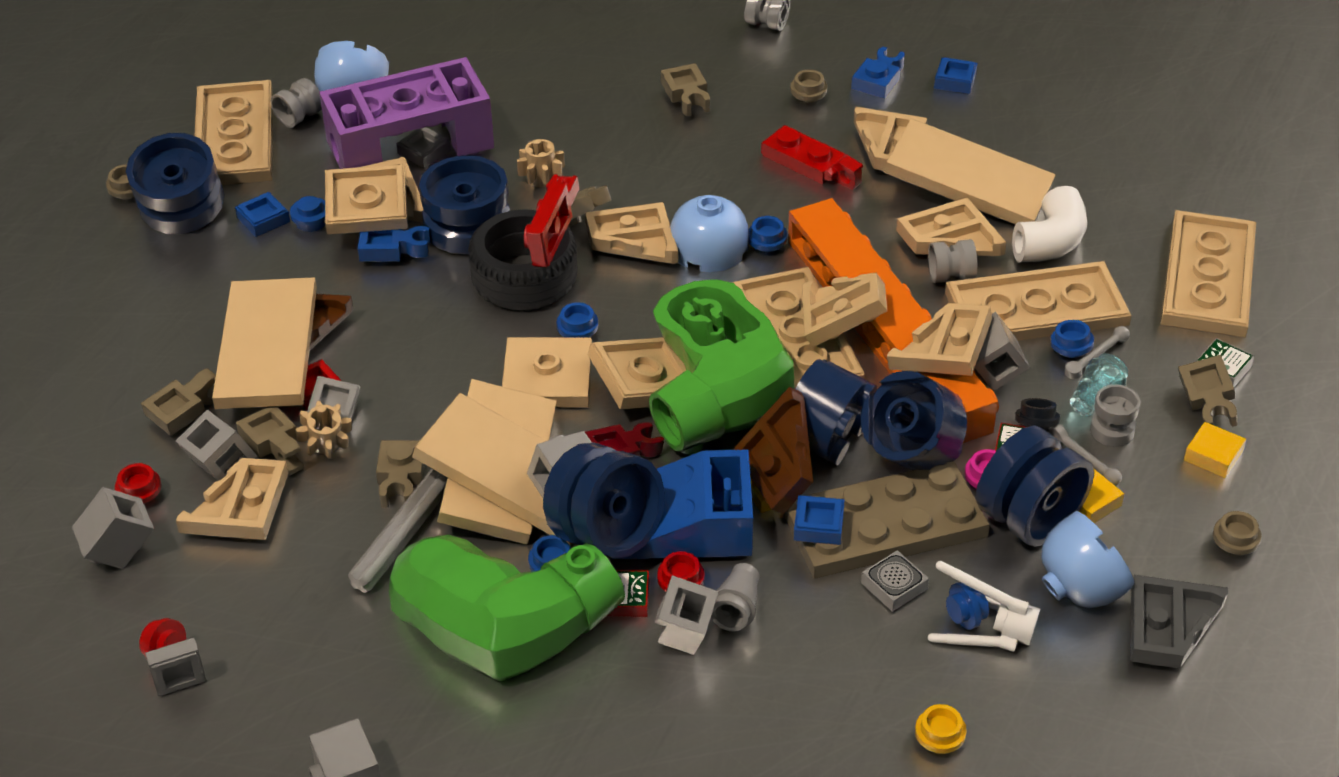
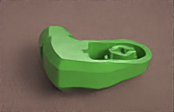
M717 279L693 281L672 289L660 298L653 310L656 322L665 342L686 367L685 372L653 392L649 398V407L653 421L665 442L672 449L683 454H695L703 449L704 443L721 438L723 434L750 429L789 387L795 389L794 362L771 321L746 299L743 291L734 283Z
M451 535L428 537L409 545L396 558L389 583L391 610L402 621L418 628L440 651L451 659L497 681H505L526 673L559 654L582 633L586 634L625 599L623 583L617 571L597 547L588 543L575 546L567 553L546 562L541 566V570L520 573L513 564L504 559L488 556L466 539Z

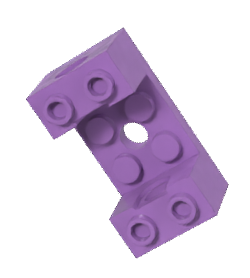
M467 57L319 92L327 142L340 169L357 168L383 162L380 138L398 136L404 132L424 127H434L439 124L442 127L446 126L451 136V144L457 156L474 155L480 151L495 148L490 97Z

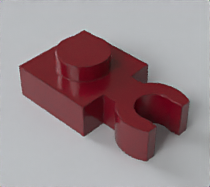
M649 422L639 423L631 431H625L618 424L585 432L592 443L595 442L617 451H624L637 456H658L662 453L664 444L662 436L651 438L653 425Z

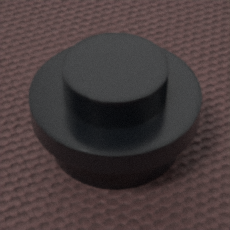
M1028 398L1021 401L1020 409L1015 412V420L1023 424L1024 427L1036 425L1049 432L1050 427L1060 423V414L1056 412L1057 404L1055 402L1041 398Z

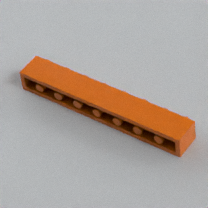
M833 198L790 210L788 243L805 265L810 268L812 274L822 287L832 286L833 278L846 276L848 278H855L869 273H877L883 280L886 289L888 311L879 315L876 319L864 322L854 328L889 374L902 371L889 370L887 354L893 348L902 351L913 342L912 332L923 323L932 320L930 313L925 308H921L912 297L908 286L899 281L891 271L887 260L882 259L877 254L869 238L860 233L853 224L850 215L846 211L843 212ZM975 370L972 376L918 372L952 390L962 399L967 416V430L963 443L994 433L996 413L999 411L998 399L994 391L987 388L978 378Z

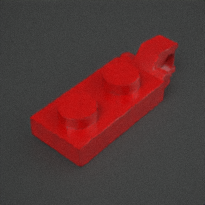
M786 125L782 126L761 143V154L764 157L822 185L826 181H834L854 190L862 183V163Z
M553 175L546 185L547 192L544 198L540 199L537 203L536 214L531 224H527L525 227L524 246L530 250L533 266L547 267L550 265L573 217L571 206L579 191L578 177L575 175L573 177Z

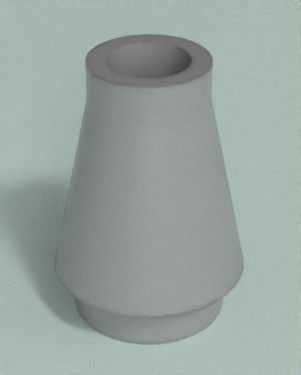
M747 563L735 565L731 574L716 590L719 592L711 618L720 628L727 631H739L754 620L757 584L760 578L759 572L754 566Z

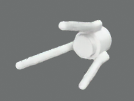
M943 561L936 563V568L939 571L986 596L989 608L998 611L993 629L1002 632L1001 636L930 633L928 635L929 642L999 647L1015 652L1017 642L1030 646L1041 611L1040 608L1030 606L1029 602L1011 597Z

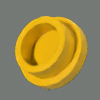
M932 705L916 721V738L925 749L940 754L954 752L963 745L966 738L967 729L960 713L949 705Z

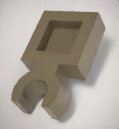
M696 63L661 70V84L672 103L682 101V112L684 115L691 116V106L694 105L701 106L705 113L710 112V95L707 93V82Z
M607 185L595 189V186H591L581 190L576 195L571 206L573 217L568 227L582 221L581 215L585 214V212H590L595 209L594 207L611 201Z
M1217 355L1178 366L1179 377L1192 411L1203 408V423L1207 422L1214 425L1213 418L1215 416L1225 415L1228 417L1232 427L1237 426V409L1229 401L1235 399V389L1222 356Z
M381 440L376 477L377 483L380 485L379 497L382 508H388L389 499L395 495L404 496L406 501L414 491L413 485H419L424 479L425 464L412 458L414 448L420 440Z

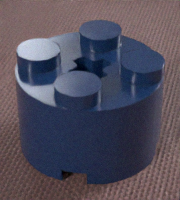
M817 359L804 373L795 390L800 391L804 396L810 452L835 465H839L849 448L848 438L852 434L857 437L862 434L861 412L863 404L869 394L873 396L876 392L877 385L830 361Z
M900 371L886 376L879 382L882 385L873 396L868 395L861 412L862 433L868 444L872 445L874 450L882 457L910 470H930L934 466L944 465L959 458L962 453V443L967 430V416L962 399L952 390L918 372Z

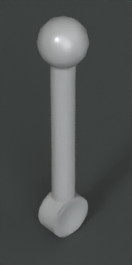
M1124 326L1115 328L1113 336L1078 362H1068L1065 365V376L1070 379L1080 378L1082 369L1117 342L1127 341L1130 337L1129 330Z
M1058 424L1049 429V433L1091 462L1093 468L1113 485H1118L1121 482L1122 475L1119 470L1115 468L1109 469L1068 437L1067 431L1062 425Z

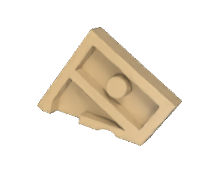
M855 107L854 124L873 169L884 171L888 158L911 118L927 124V118Z

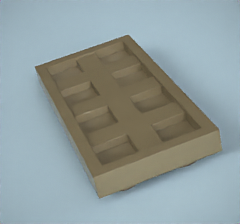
M955 461L947 462L944 465L934 466L930 470H912L804 495L845 499L841 545L796 541L813 579L874 565L897 550L904 557L987 538L990 524L982 510L978 507L975 497ZM797 500L783 514L793 536Z

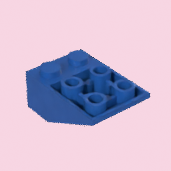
M749 450L700 451L657 468L665 491L663 514L657 530L647 544L631 556L612 559L665 558L667 555L678 551L689 552L695 557L752 556L753 507Z

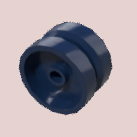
M166 133L152 137L139 145L129 157L126 168L129 185L142 220L152 229L165 234H186L200 230L212 222L221 211L225 194L211 149L200 138L187 133Z
M456 156L446 158L431 165L422 174L419 191L423 206V224L429 227L430 242L439 249L450 253L469 254V243L476 229L490 218L510 211L508 204V179L504 169L492 160L480 156Z
M1033 425L1022 428L1009 437L995 452L984 468L978 482L975 499L982 511L998 522L1007 523L1010 532L1026 544L1037 547L1044 543L1047 534L1060 521L1081 509L1092 488L1095 472L1091 462L1069 448L1062 449L1060 440L1043 428Z
M595 442L582 443L563 453L552 467L544 487L543 510L547 525L558 538L576 545H583L585 543L594 545L604 555L612 558L628 557L643 548L656 532L663 514L665 491L661 475L652 462L640 456L617 451Z

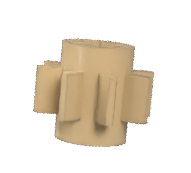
M536 139L530 141L525 149L519 150L520 158L517 159L518 176L527 175L528 184L544 188L554 174L563 176L562 168L565 167L564 151H555L554 143L545 139Z
M317 401L316 406L309 413L307 411H300V423L303 426L296 428V438L300 442L308 441L307 453L309 456L316 452L318 454H326L327 458L330 459L332 458V453L339 447L345 449L349 447L346 433L352 431L351 418L341 419L340 404L332 407Z

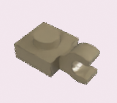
M208 368L204 369L185 385L175 379L141 402L145 416L168 435L172 436L205 412L204 405H213L212 396L216 374Z
M277 406L266 407L236 422L238 434L259 458L273 453L276 460L286 461L288 476L304 469V464L296 456V453L301 451L299 444L296 442L297 427Z

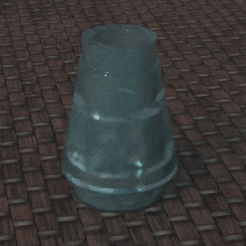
M1107 353L1092 358L1070 399V405L1074 411L1082 416L1089 417L1095 411V398L1097 392L1102 387L1115 384L1126 386V378L1128 377L1126 365L1116 356Z

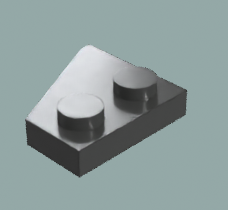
M1134 575V585L1131 588L1130 661L1181 668L1223 608L1228 595V587Z

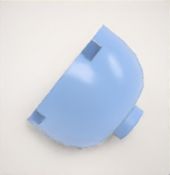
M354 41L332 42L321 47L318 52L314 69L315 85L321 92L388 76L389 61L385 54L373 46L367 45V49L363 50L354 48Z
M714 195L698 196L686 201L673 216L670 229L678 249V263L688 268L689 262L700 265L701 272L725 271L738 265L742 261V254L745 251L748 252V224L745 215L733 201Z
M1075 511L1064 518L1047 534L1042 545L1041 557L1047 574L1042 577V581L1049 592L1059 601L1066 596L1077 606L1085 608L1106 606L1125 595L1134 585V579L1114 546L1108 549L1102 540L1098 538L1103 532L1086 515L1079 511Z

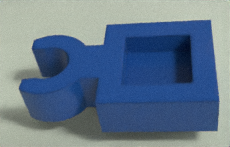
M883 46L878 49L877 60L866 58L852 76L851 89L885 99L900 80V71L904 67L905 52L900 51L896 57H887V47Z
M416 226L409 230L396 229L360 232L358 243L359 262L400 261L401 254H409L415 258L428 257V243L431 240L429 227Z

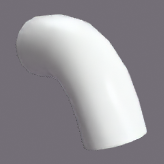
M1060 186L1050 190L1042 200V210L1047 220L1017 222L1015 224L1012 246L1017 262H1042L1058 259L1079 245L1087 230V215L1085 205L1077 189L1071 186Z

